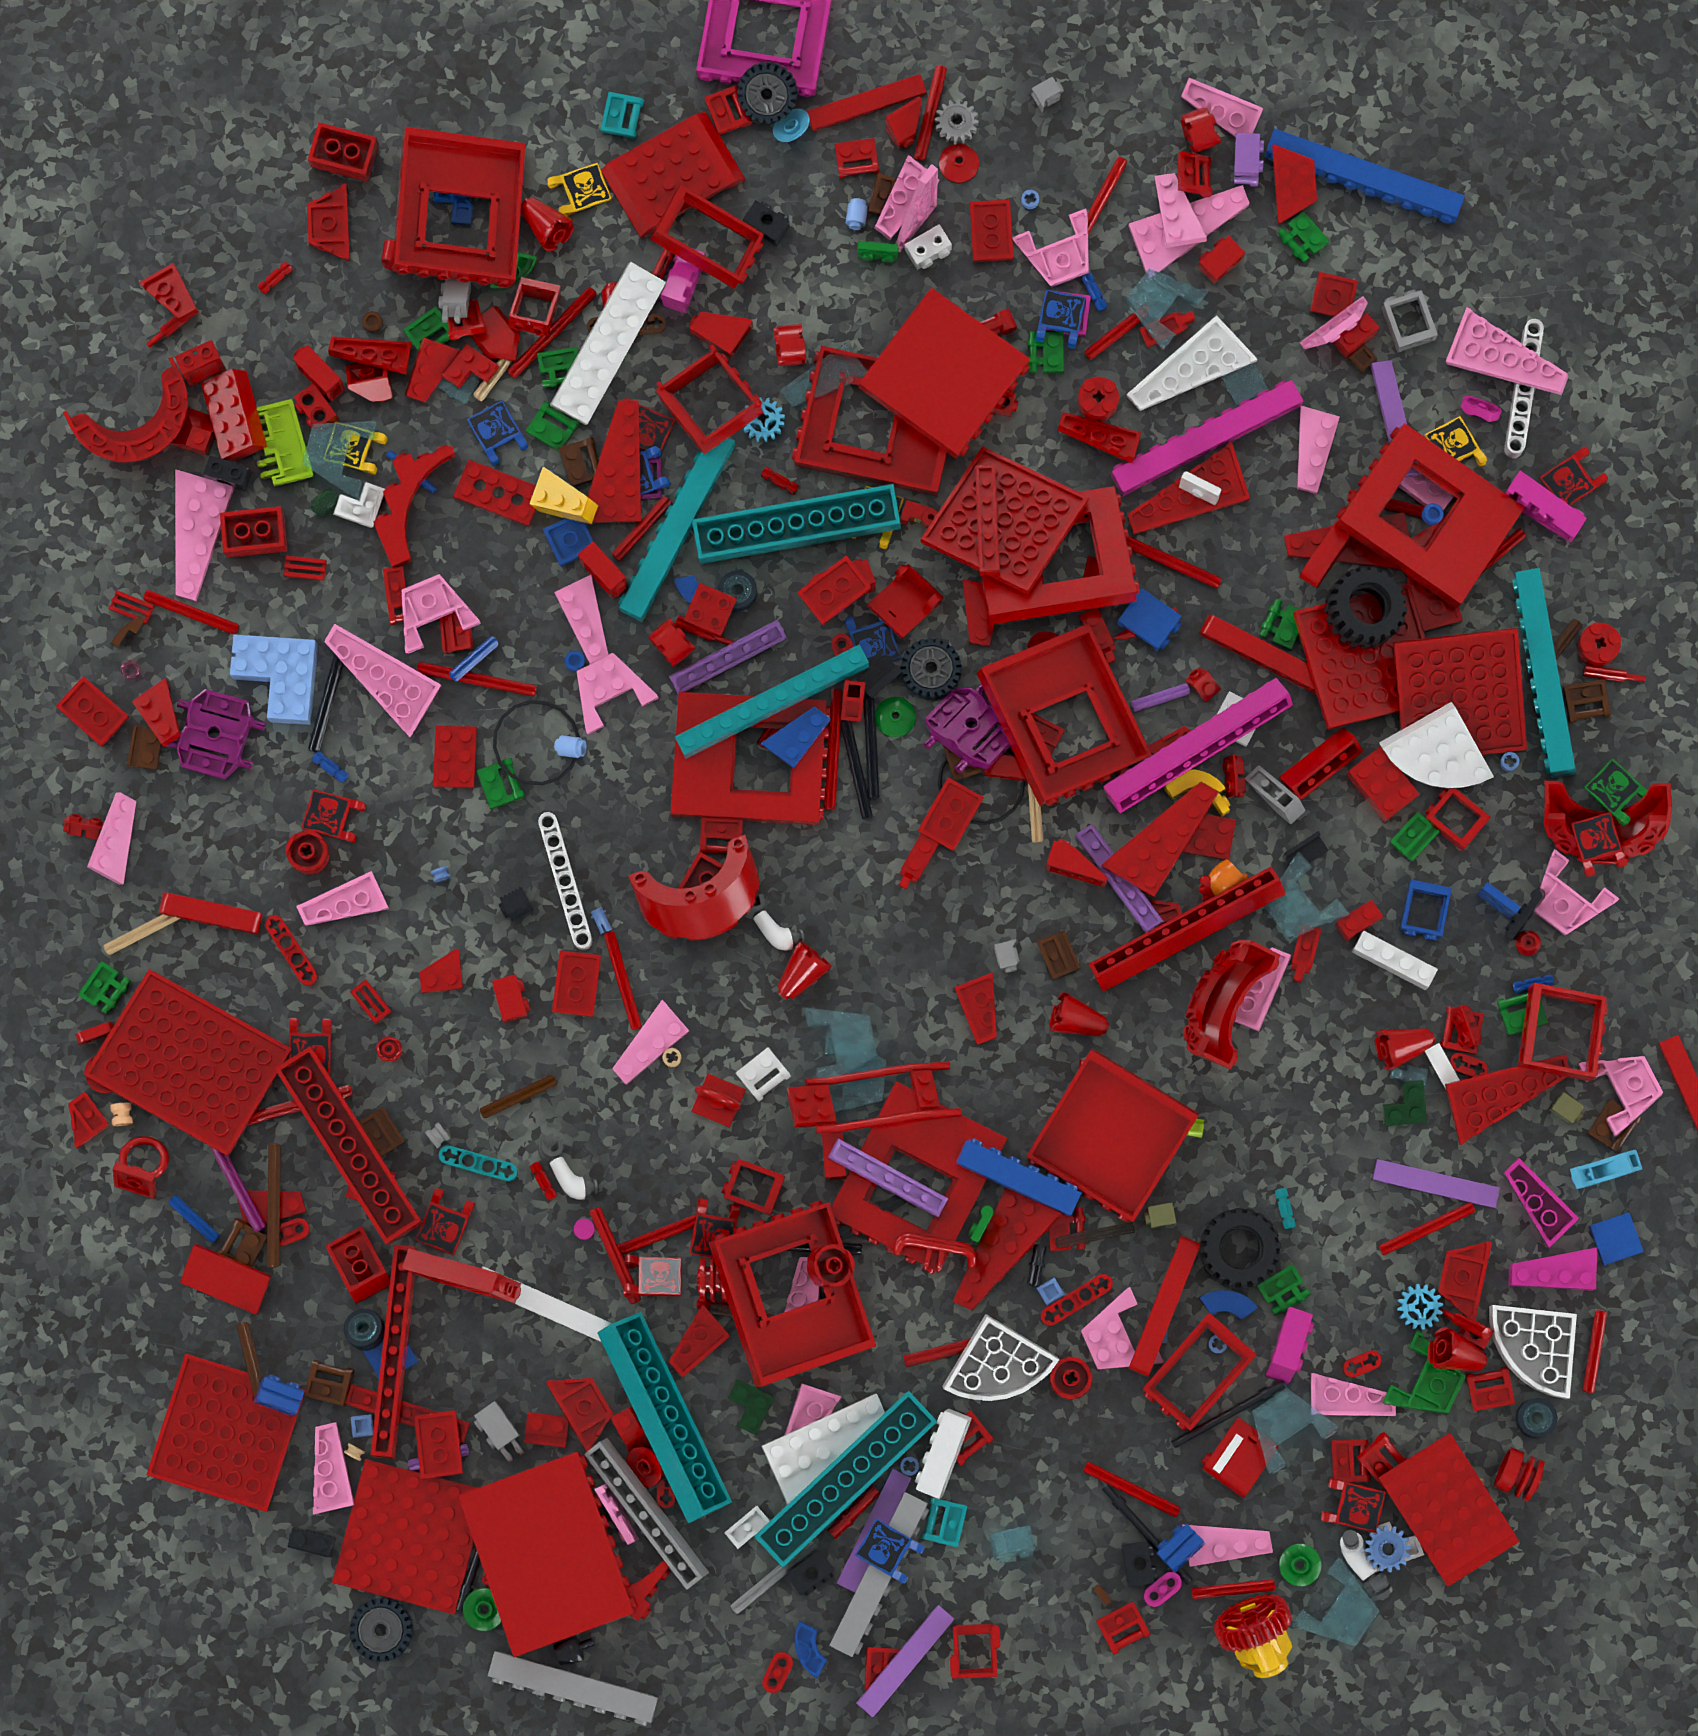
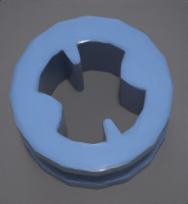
M1026 190L1021 197L1022 205L1027 209L1036 208L1039 203L1038 193L1034 190ZM1033 195V200H1036L1035 203L1030 202V204H1027V199L1024 198Z
M1513 752L1505 753L1500 759L1501 768L1507 772L1514 771L1519 765V757ZM1507 757L1515 760V763L1512 764L1513 767L1505 764L1504 760L1506 761Z
M448 866L440 867L430 872L434 876L433 882H440L451 877L447 873V870H449Z
M1216 1335L1212 1336L1208 1343L1210 1350L1214 1353L1224 1352L1227 1345L1225 1343L1221 1345L1223 1347L1221 1350H1218L1217 1347L1213 1348L1212 1343H1215L1213 1340L1218 1337Z
M906 1457L901 1461L900 1469L903 1474L912 1476L918 1472L919 1463L913 1457ZM907 1460L910 1463H915L916 1466L913 1467L915 1468L913 1472L904 1470L903 1466H906L904 1463Z

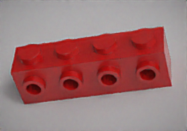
M1342 727L1279 778L1283 785L1301 801L1361 754L1363 749L1356 737Z

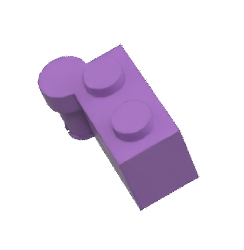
M1236 133L1234 185L1247 184L1250 187H1258L1259 172H1263V160H1259V153L1264 152V140H1260V134Z

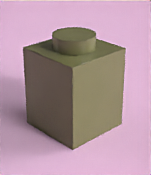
M1563 1092L1549 1111L1568 1125H1571L1573 1122L1578 1123L1582 1118L1584 1106Z
M1173 1203L1147 1207V1212H1144L1146 1225L1150 1224V1229L1175 1225L1176 1218Z

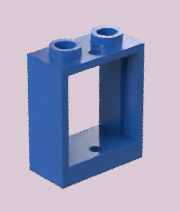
M1411 879L1408 884L1399 930L1404 931V935L1416 937V934L1423 935L1424 939L1430 941L1440 939L1443 935L1452 888ZM1413 892L1443 898L1436 931L1407 925Z

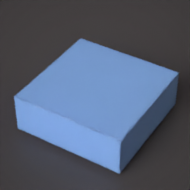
M1055 1278L1036 1288L1046 1306L1065 1296Z
M372 1414L351 1417L353 1438L373 1436Z

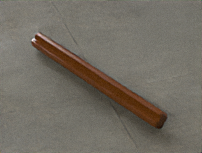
M278 1143L268 1145V1268L279 1267L281 1145Z

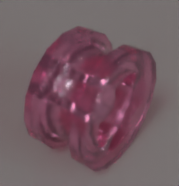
M128 660L122 664L121 673L125 678L132 680L140 675V667L135 661ZM132 665H135V667L133 668L136 670V672L127 675L126 673H128V671L126 670V667H131Z

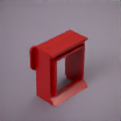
M995 1624L953 1625L954 1655L950 1657V1673L952 1678L997 1677L996 1649L1001 1645L999 1626ZM990 1634L991 1668L960 1669L958 1635Z

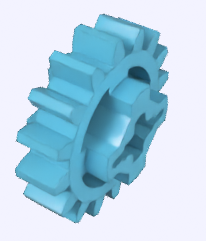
M769 398L762 402L763 404L761 405L763 417H765V427L761 423L760 415L743 429L745 433L750 431V439L756 436L757 442L761 438H764V441L767 442L768 437L774 440L775 433L781 434L779 427L785 426L784 422L781 421L785 419V415L780 414L783 411L782 407L776 408V401L770 404ZM765 408H768V409L772 410L773 412L770 413V412H768ZM775 424V426L768 431L769 427ZM752 427H757L761 432L756 431Z
M1416 1284L1415 1290L1410 1286L1408 1287L1409 1293L1404 1291L1401 1293L1404 1299H1398L1397 1302L1402 1304V1307L1397 1308V1311H1402L1403 1313L1399 1317L1400 1319H1407L1405 1325L1412 1323V1329H1416L1417 1325H1420V1329L1424 1330L1425 1324L1430 1328L1433 1326L1432 1320L1434 1322L1439 1321L1436 1315H1442L1443 1312L1438 1310V1308L1443 1306V1303H1438L1437 1300L1441 1296H1434V1288L1428 1291V1285H1424L1423 1289H1421L1420 1285ZM1414 1294V1301L1411 1304H1407L1409 1297ZM1424 1294L1429 1296L1432 1302L1427 1301L1424 1298ZM1419 1301L1421 1305H1425V1309H1422L1421 1313L1419 1309H1415V1305ZM1429 1310H1433L1430 1318L1426 1320V1313ZM1408 1312H1412L1417 1320L1411 1318Z

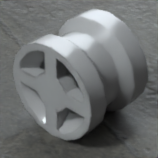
M439 1122L435 1124L432 1130L425 1132L437 1149L443 1141L451 1139Z

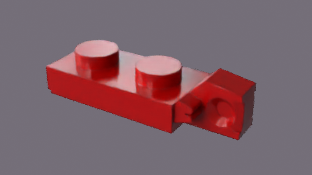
M1192 311L1184 315L1181 312H1174L1139 328V332L1147 348L1184 332V330L1188 329L1187 325L1195 321V316Z
M1095 608L1079 615L1082 626L1090 625L1108 664L1115 662L1116 659L1112 652L1116 650L1114 641L1099 609Z
M922 833L920 834L899 873L903 876L899 887L906 890L911 881L916 883L920 879L939 846L938 842Z
M1305 924L1301 925L1291 962V969L1296 971L1293 979L1294 982L1301 983L1304 973L1309 974L1310 969H1312L1322 931L1321 928Z

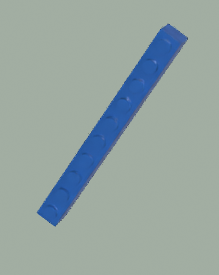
M1275 128L1265 153V157L1273 162L1272 145L1275 144L1313 159L1315 163V176L1324 177L1330 183L1338 182L1344 184V187L1350 190H1361L1367 196L1374 197L1375 195L1381 197L1387 203H1398L1407 210L1415 209L1424 216H1434L1448 224H1455L1465 195Z

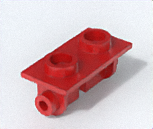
M1235 754L1223 758L1222 768L1225 773L1224 787L1226 798L1229 799L1234 796L1237 798L1245 797V778H1238V775L1245 774L1244 760L1241 756H1235Z
M70 814V816L68 815L63 820V822L68 823L64 824L63 832H67L68 835L81 837L83 830H86L85 838L98 840L104 822L100 818L85 819L82 818V815Z
M1468 1004L1450 1010L1452 1021L1456 1026L1459 1041L1464 1050L1482 1044V1037L1477 1025L1470 1027L1469 1024L1475 1022L1471 1007L1469 1008Z

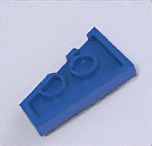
M814 706L767 738L761 745L789 766L795 768L831 721V718Z

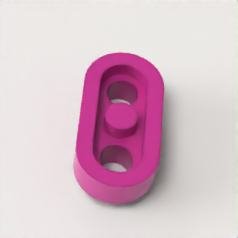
M1465 396L1460 405L1466 414L1482 417L1488 422L1497 421L1502 412L1499 406L1473 396Z
M1167 1572L1145 1590V1602L1152 1607L1163 1604L1181 1588L1182 1581L1180 1576L1174 1572ZM1170 1578L1175 1582L1172 1587L1167 1585V1580ZM1152 1592H1156L1158 1594V1598L1156 1600H1152L1150 1598V1594Z

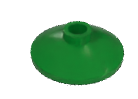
M887 698L876 709V725L883 734L889 737H902L908 734L915 725L916 713L914 707L904 698ZM897 712L899 718L893 719L891 715Z
M1306 1544L1289 1546L1284 1550L1279 1560V1569L1282 1577L1294 1586L1310 1585L1318 1578L1321 1572L1322 1564L1319 1554L1315 1549ZM1297 1561L1303 1562L1302 1569L1296 1568Z
M480 1588L467 1596L463 1604V1615L466 1622L472 1628L479 1631H488L501 1623L490 1589ZM483 1605H486L489 1608V1611L486 1614L481 1612V1607Z

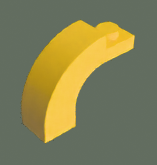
M1189 770L1163 787L1172 801L1183 793L1189 792L1202 781L1219 791L1213 805L1220 816L1223 817L1230 811L1229 801L1225 796L1221 797L1220 795L1225 791L1224 785L1209 773L1200 770Z

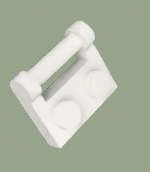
M768 1047L736 1072V1075L758 1102L781 1081L791 1077ZM777 1068L779 1073L758 1090L754 1087L755 1084Z

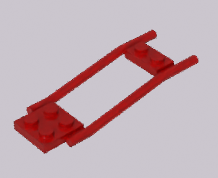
M950 1062L905 1064L831 1077L805 1079L806 1086L788 1087L786 1091L794 1128L816 1126L817 1134L837 1133L917 1119L961 1116V1108H939L940 1103L932 1071L949 1070ZM910 1072L918 1111L836 1124V1116L828 1085Z

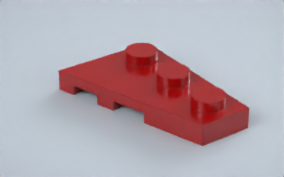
M963 579L969 643L989 648L995 624L990 625L983 584Z
M992 972L954 987L977 1046L997 1038Z

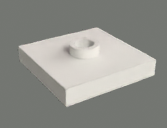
M1187 471L1181 477L1179 488L1216 505L1221 488Z

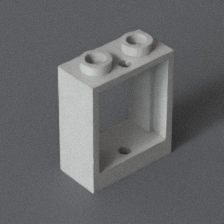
M1410 290L1404 293L1402 297L1392 296L1385 299L1381 309L1397 353L1436 340L1438 334L1422 290L1417 292ZM1417 300L1428 330L1401 338L1391 308Z

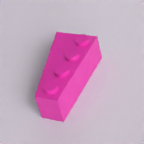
M1521 470L1505 493L1525 507L1522 513L1570 543L1587 519L1582 511L1572 508L1564 500L1558 498Z
M1517 1158L1503 1172L1547 1247L1550 1248L1579 1218L1520 1158Z
M1597 1247L1509 1265L1508 1286L1596 1290Z

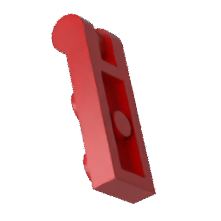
M403 566L383 569L390 625L404 622L403 614H395V609L402 608L403 610L402 589L406 588Z

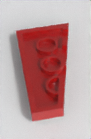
M331 336L328 352L329 356L407 374L412 342Z
M1066 412L1062 413L1058 426V431L1133 464L1141 432Z

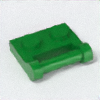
M434 307L403 329L418 351L422 338L428 339L442 328L445 329L446 333L434 341L444 344L450 340L448 336V323H442V314L437 307Z
M544 401L526 429V433L559 452L558 448L568 443L580 422L576 419H570L552 408L550 403ZM545 414H549L568 426L566 432L544 419Z
M512 758L502 760V763L508 770L515 775L512 767ZM498 763L477 770L491 810L525 797L518 781L506 773L513 794L507 795L499 773L502 767Z
M1528 993L1505 1000L1503 998L1497 1000L1508 1036L1523 1031L1526 1008L1508 1013L1507 1007L1527 1002ZM1541 999L1537 1027L1548 1024Z
M984 1206L981 1209L980 1222L978 1224L974 1222L968 1235L971 1236L970 1242L978 1245L993 1216L991 1206Z

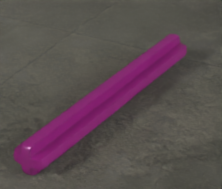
M210 1147L255 1232L263 1230L265 1223L229 1156L227 1157Z

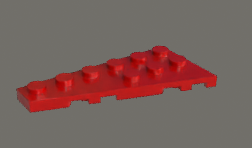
M622 400L617 403L588 494V498L598 505L592 523L641 522L639 400Z
M1232 441L1189 471V473L1221 488L1216 505L1179 488L1180 477L1150 500H1147L1127 514L1133 535L1250 500Z
M1404 512L1381 516L1382 519L1410 538ZM1332 526L1284 535L1288 557L1310 559ZM1353 537L1336 561L1345 564L1398 570V568Z
M1202 781L1199 782L1101 864V866L1155 898L1219 794V791Z
M1566 1054L1536 1061L1569 1068ZM1514 1066L1446 1083L1445 1087L1459 1145L1464 1144L1468 1139L1478 1135L1493 1123L1498 1122L1520 1108L1524 1103L1537 1097L1538 1094L1559 1083L1566 1076Z
M1005 1188L975 1252L976 1267L973 1269L968 1267L953 1302L973 1311L990 1293V1290L1005 1277L1004 1275L1035 1245V1242L1042 1234L1048 1231L1055 1220L1061 1217L1062 1213Z

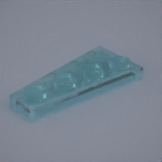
M846 343L837 348L852 352ZM832 353L822 359L814 399L838 390L839 383H842L844 378H849L844 380L845 387L854 382L850 376L863 378L868 371L856 358L851 359ZM817 364L780 390L792 408L804 404L808 400L805 397L807 389L811 390L812 382H809L811 371L816 370ZM840 372L846 373V375L840 376Z

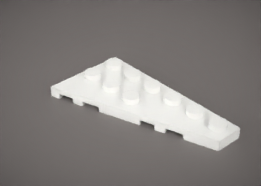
M1216 315L1134 387L1126 397L1141 411L1255 363L1258 359Z
M873 1394L762 1445L787 1504L885 1413L877 1394Z

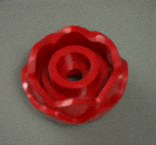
M1524 930L1516 937L1515 946L1520 954L1532 956L1540 949L1541 939L1536 932Z
M390 1036L382 1038L376 1045L377 1055L385 1062L396 1061L402 1053L400 1041Z

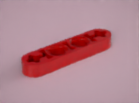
M277 915L270 916L265 922L266 929L293 972L303 985H314L317 982L318 975L284 920ZM273 920L276 922L280 921L278 927L282 932L286 929V932L281 933L277 938L275 937V935H278L276 929H270ZM283 937H290L292 940V944L287 948L282 947L280 944ZM294 954H301L303 957V961L299 965H294L291 961ZM304 967L309 974L313 972L312 980L308 981L306 979L303 981L305 974L302 970L297 972V969Z
M1100 1274L1051 1304L1041 1313L1040 1319L1042 1323L1046 1326H1054L1111 1290L1113 1286L1111 1277L1106 1274ZM1100 1278L1103 1280L1107 1279L1109 1281L1107 1284L1108 1288L1104 1289L1101 1287L1096 1291L1099 1294L1095 1295L1094 1289L1089 1284L1093 1283L1095 1287L1100 1283ZM1082 1289L1091 1291V1298L1084 1301L1080 1298L1079 1293ZM1064 1300H1071L1073 1302L1074 1308L1072 1311L1066 1312L1062 1309V1302ZM1058 1305L1059 1311L1064 1316L1060 1318V1315L1057 1314L1054 1316V1322L1051 1323L1050 1320L1045 1321L1046 1312H1055L1054 1306Z

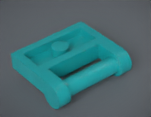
M608 92L600 129L601 132L636 139V127L644 99ZM627 104H632L633 108L628 129L622 128Z
M931 1497L929 1502L931 1507L925 1532H922L921 1539L958 1548L968 1506ZM939 1506L945 1507L939 1536L933 1535Z

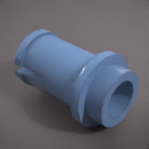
M602 907L591 912V919L594 918L600 935L613 930L605 915L606 910H603Z

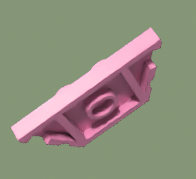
M1362 296L1299 343L1304 349L1327 344L1329 341L1333 343L1340 338V333L1344 330L1349 331L1357 325L1356 322L1360 320L1368 302Z

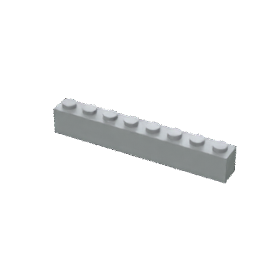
M608 1438L600 1441L584 1454L686 1590L709 1573Z
M905 1492L889 1526L915 1540L920 1530L917 1524L920 1519H925L929 1511L926 1508L928 1503ZM909 1547L903 1556L904 1559L906 1558L910 1550ZM869 1564L829 1646L853 1657L854 1653L859 1654L864 1644L860 1640L863 1634L868 1636L873 1625L870 1623L873 1615H878L882 1604L879 1603L882 1595L887 1597L892 1587L888 1584L891 1576ZM898 1565L896 1570L899 1571L901 1566Z
M499 1651L494 1652L488 1676L492 1677V1682L502 1685L504 1681L513 1683L512 1688L523 1691L527 1687L533 1689V1694L540 1696L548 1693L553 1695L552 1699L561 1702L569 1699L574 1701L573 1705L582 1708H585L586 1705L593 1706V1711L603 1714L606 1713V1710L614 1712V1717L626 1720L627 1716L635 1718L634 1723L645 1726L647 1722L652 1723L659 1699L656 1696L524 1658L513 1657V1655Z

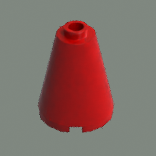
M534 197L527 198L522 202L521 213L546 251H554L558 249L556 245L560 242L562 244L567 242L574 230L571 218Z
M799 942L777 985L779 989L778 994L786 1000L788 998L794 999L828 972L832 967L831 964L824 957L821 958L813 948L804 942Z
M1061 992L1057 1000H1060V1003L1057 1006L1054 1005L1050 1016V1031L1097 1037L1106 1034L1109 1022H1107V1018L1069 993Z
M1427 1028L1382 1029L1376 1031L1375 1034H1378V1037L1374 1041L1379 1061L1384 1060L1386 1065H1383V1067L1389 1071L1431 1048L1433 1043H1435V1036Z
M1448 1327L1437 1330L1434 1334L1436 1338L1433 1342L1430 1341L1428 1345V1361L1437 1369L1480 1371L1487 1364L1485 1351Z

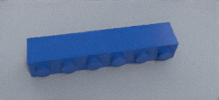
M974 1138L971 1141H965L955 1164L1059 1211L1064 1215H1072L1081 1195V1192L1077 1191V1186L1068 1182L1066 1185L1058 1182L1059 1178L1051 1174L1044 1176L1039 1173L1040 1169L1032 1165L1025 1167L1020 1164L1021 1160L1010 1156L1008 1159L1001 1156L1002 1152L993 1147L990 1150L982 1147V1142Z

